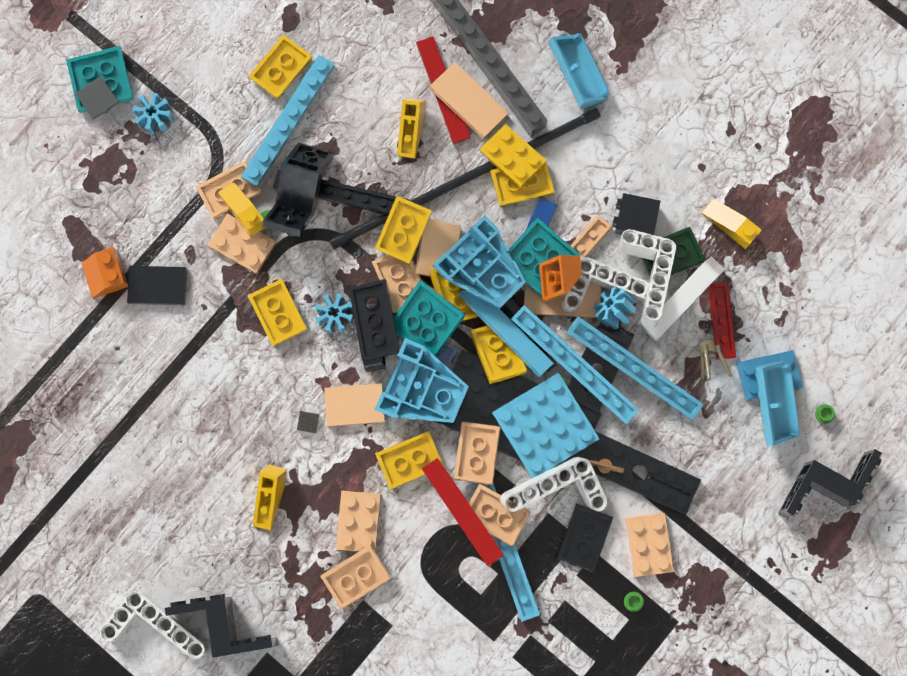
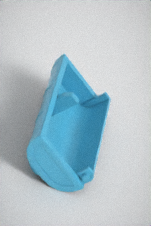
M582 34L551 37L548 40V45L579 108L594 107L606 101L610 91Z
M785 361L755 367L766 445L774 446L798 437L800 435L791 365L785 364Z

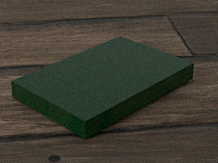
M691 227L663 237L672 240L676 245L670 276L706 261ZM641 258L649 276H651L654 261Z

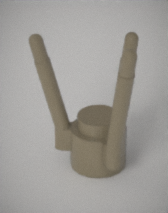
M714 340L700 342L701 379H705V367L707 379H711L709 359L716 356L715 353L718 354L728 376L732 377L730 368L721 352L720 345H715Z

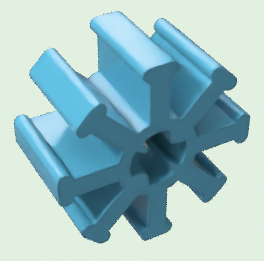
M151 93V103L148 102L144 95L140 96L139 100L145 107H136L134 105L132 109L138 117L134 120L139 127L143 129L145 126L148 133L153 135L155 134L156 124H158L162 132H165L168 128L161 121L168 120L173 122L174 119L169 109H172L165 98L162 101L157 93Z
M611 287L610 296L602 292L600 297L604 302L595 303L593 307L598 311L594 314L595 317L606 327L610 326L614 330L619 328L620 320L625 325L630 321L625 316L627 313L634 314L636 308L632 305L635 300L625 290H619L617 287Z
M338 293L336 294L335 304L331 303L329 294L323 296V299L327 302L328 307L320 306L318 303L315 306L317 313H324L320 317H315L317 323L321 326L328 321L327 326L324 328L330 334L333 333L334 323L338 324V330L340 333L346 331V328L341 324V320L348 321L350 324L354 321L352 314H345V312L350 310L353 311L350 301L341 306L344 297ZM335 310L336 312H339L337 313L338 316L334 317L331 311Z

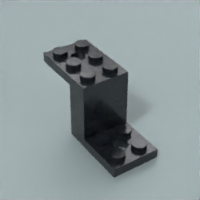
M297 143L282 162L275 205L263 219V227L271 231L287 233L289 236L300 237L316 212L322 174L332 161L334 152Z
M876 449L864 452L850 479L816 460L806 462L778 514L783 517L797 515L803 506L801 504L803 497H807L811 489L844 507L858 504L863 498L864 494L862 491L864 487H867L873 478L871 476L873 470L877 469L882 461L880 459L882 452Z
M225 594L212 595L210 600L207 601L206 597L190 599V604H186V601L172 602L170 607L165 608L166 616L206 609L212 658L266 649L278 645L277 637L271 638V634L256 637L257 641L253 642L251 638L237 641L231 597H225Z

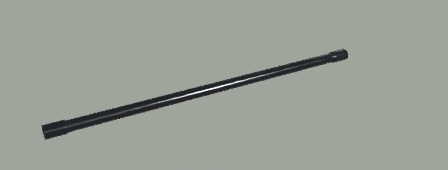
M595 107L527 143L533 149H536L582 125L600 118V112ZM489 161L412 200L425 204L497 167ZM382 214L329 239L333 250L385 224L389 215Z

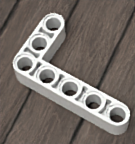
M628 229L621 235L618 244L620 251L654 261L641 317L642 325L647 329H653L658 325L662 316L676 245L670 239ZM648 315L653 316L655 319L649 318Z
M712 256L708 258L664 304L658 325L653 329L643 327L642 330L656 342L707 287L723 273L725 268Z
M586 257L580 261L581 265L588 266L589 272L581 270L582 275L577 281L582 284V289H577L573 286L568 294L564 295L561 305L564 311L568 313L575 312L580 307L590 282L610 291L611 287H617L619 290L623 289L635 301L644 304L649 282ZM604 272L607 279L600 278L598 273ZM616 279H621L624 282V286H619ZM634 286L640 287L642 294L636 293ZM567 299H573L576 306H570Z
M576 456L506 491L500 497V503L505 509L515 512L574 481L584 503L590 509L595 511L604 510L607 506V499L589 460ZM582 461L583 468L578 471L577 464ZM565 470L566 477L561 480L560 473ZM545 479L549 480V485L547 488H543L542 483ZM590 479V487L585 488V482ZM531 488L532 494L526 498L525 491ZM510 497H514L515 502L512 506H508L507 504L508 499ZM598 497L599 502L594 506L593 499Z
M142 591L130 592L100 630L103 640H118L139 615L190 658L199 659L208 652V645L204 640L173 615L166 616L165 609ZM135 595H139L141 598L138 606L133 603ZM150 607L156 610V615L153 618L148 615ZM122 611L128 613V619L125 622L120 618ZM166 619L171 622L169 630L163 627V622ZM109 627L115 629L114 637L108 635ZM181 631L184 632L187 636L186 641L184 643L180 642L178 639V635ZM195 644H199L202 647L200 655L195 654L193 651Z

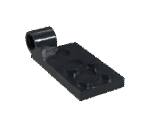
M386 279L349 287L361 358L367 373L386 369L385 357L398 354L400 351L388 283ZM369 298L376 299V304L373 307H368L366 304ZM373 316L379 317L377 325L370 324V319ZM377 334L383 336V340L379 344L373 342V338Z
M597 326L595 327L628 351L635 335L634 333L619 327L612 334ZM586 347L582 358L591 366L600 364L603 367L601 375L612 384L619 369ZM572 376L568 389L576 402L599 412L603 403L591 392H585L583 385Z

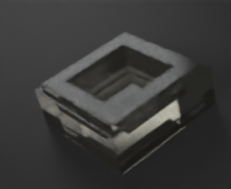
M300 411L297 431L317 433L320 414Z

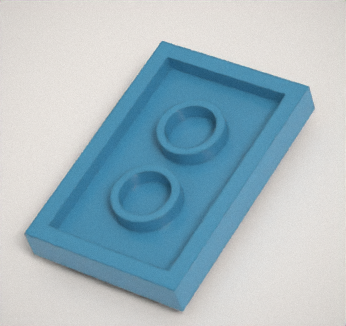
M793 350L736 363L745 400L759 398L755 367L767 363L785 361V364L791 365L794 390L803 388Z

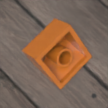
M114 247L95 252L81 263L93 299L128 287L119 252Z

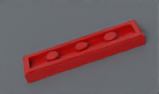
M728 282L712 283L708 286L715 345H720L725 359L736 358ZM715 353L716 360H720L718 354Z

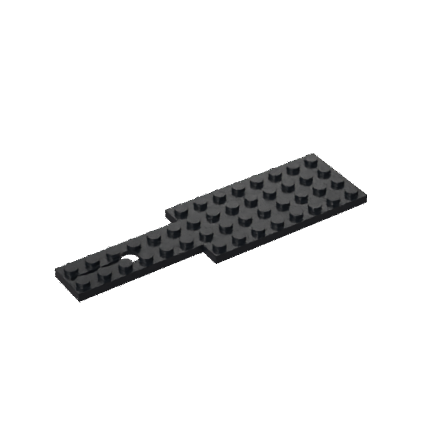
M462 349L452 372L465 382L469 388L454 423L435 422L459 433L462 422L500 427L492 412L539 384L522 376L490 384L480 358ZM578 403L595 430L602 413ZM500 427L497 450L521 461ZM596 432L599 437L598 441L565 460L567 461L576 456L598 462L602 459H608L612 465L624 468V472L610 471L602 473L598 467L592 466L596 475L683 515L687 514L701 482V479L599 432ZM582 461L577 464V468H583ZM642 465L646 468L647 476L644 480H636L633 477L632 470L635 466ZM565 470L560 473L561 480L566 477Z

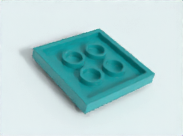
M121 46L66 59L79 113L87 112V110L75 93L84 88L87 83L90 84L99 77H102L119 103L134 100Z
M539 218L534 220L508 251L513 261L516 262L526 284L540 297H542L539 264L559 255L580 256L574 248Z
M419 280L395 315L394 320L397 335L402 339L407 338L423 345L437 357L466 314L423 280Z

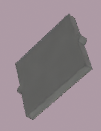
M102 77L97 78L90 84L87 83L84 88L75 93L93 120L103 113H108V110L119 104Z

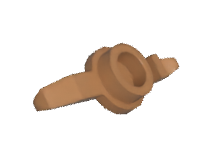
M602 459L599 462L589 460L591 465L598 467L602 473L610 471L624 472V468L612 465L608 459Z

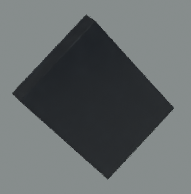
M129 266L127 303L185 305L187 268Z
M576 504L557 560L594 573L613 517Z

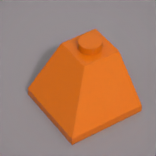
M559 255L539 264L542 300L548 301L568 294L582 275L580 256Z

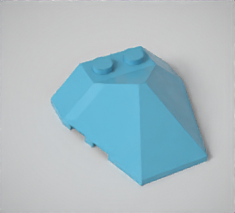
M485 215L432 265L447 281L499 309L526 283L516 262L510 256L509 248L504 244L499 229Z
M405 338L398 353L399 360L385 392L381 393L375 410L394 418L454 423L469 386L427 348Z

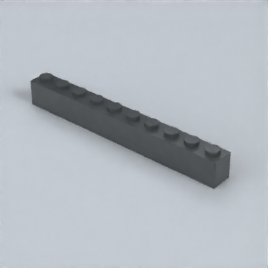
M430 0L530 137L546 128V117L459 0Z

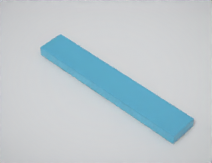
M466 290L459 293L458 296L538 377L542 376L554 364L498 307Z

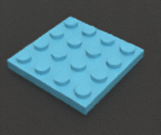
M559 373L492 412L531 478L550 470L599 440V437Z

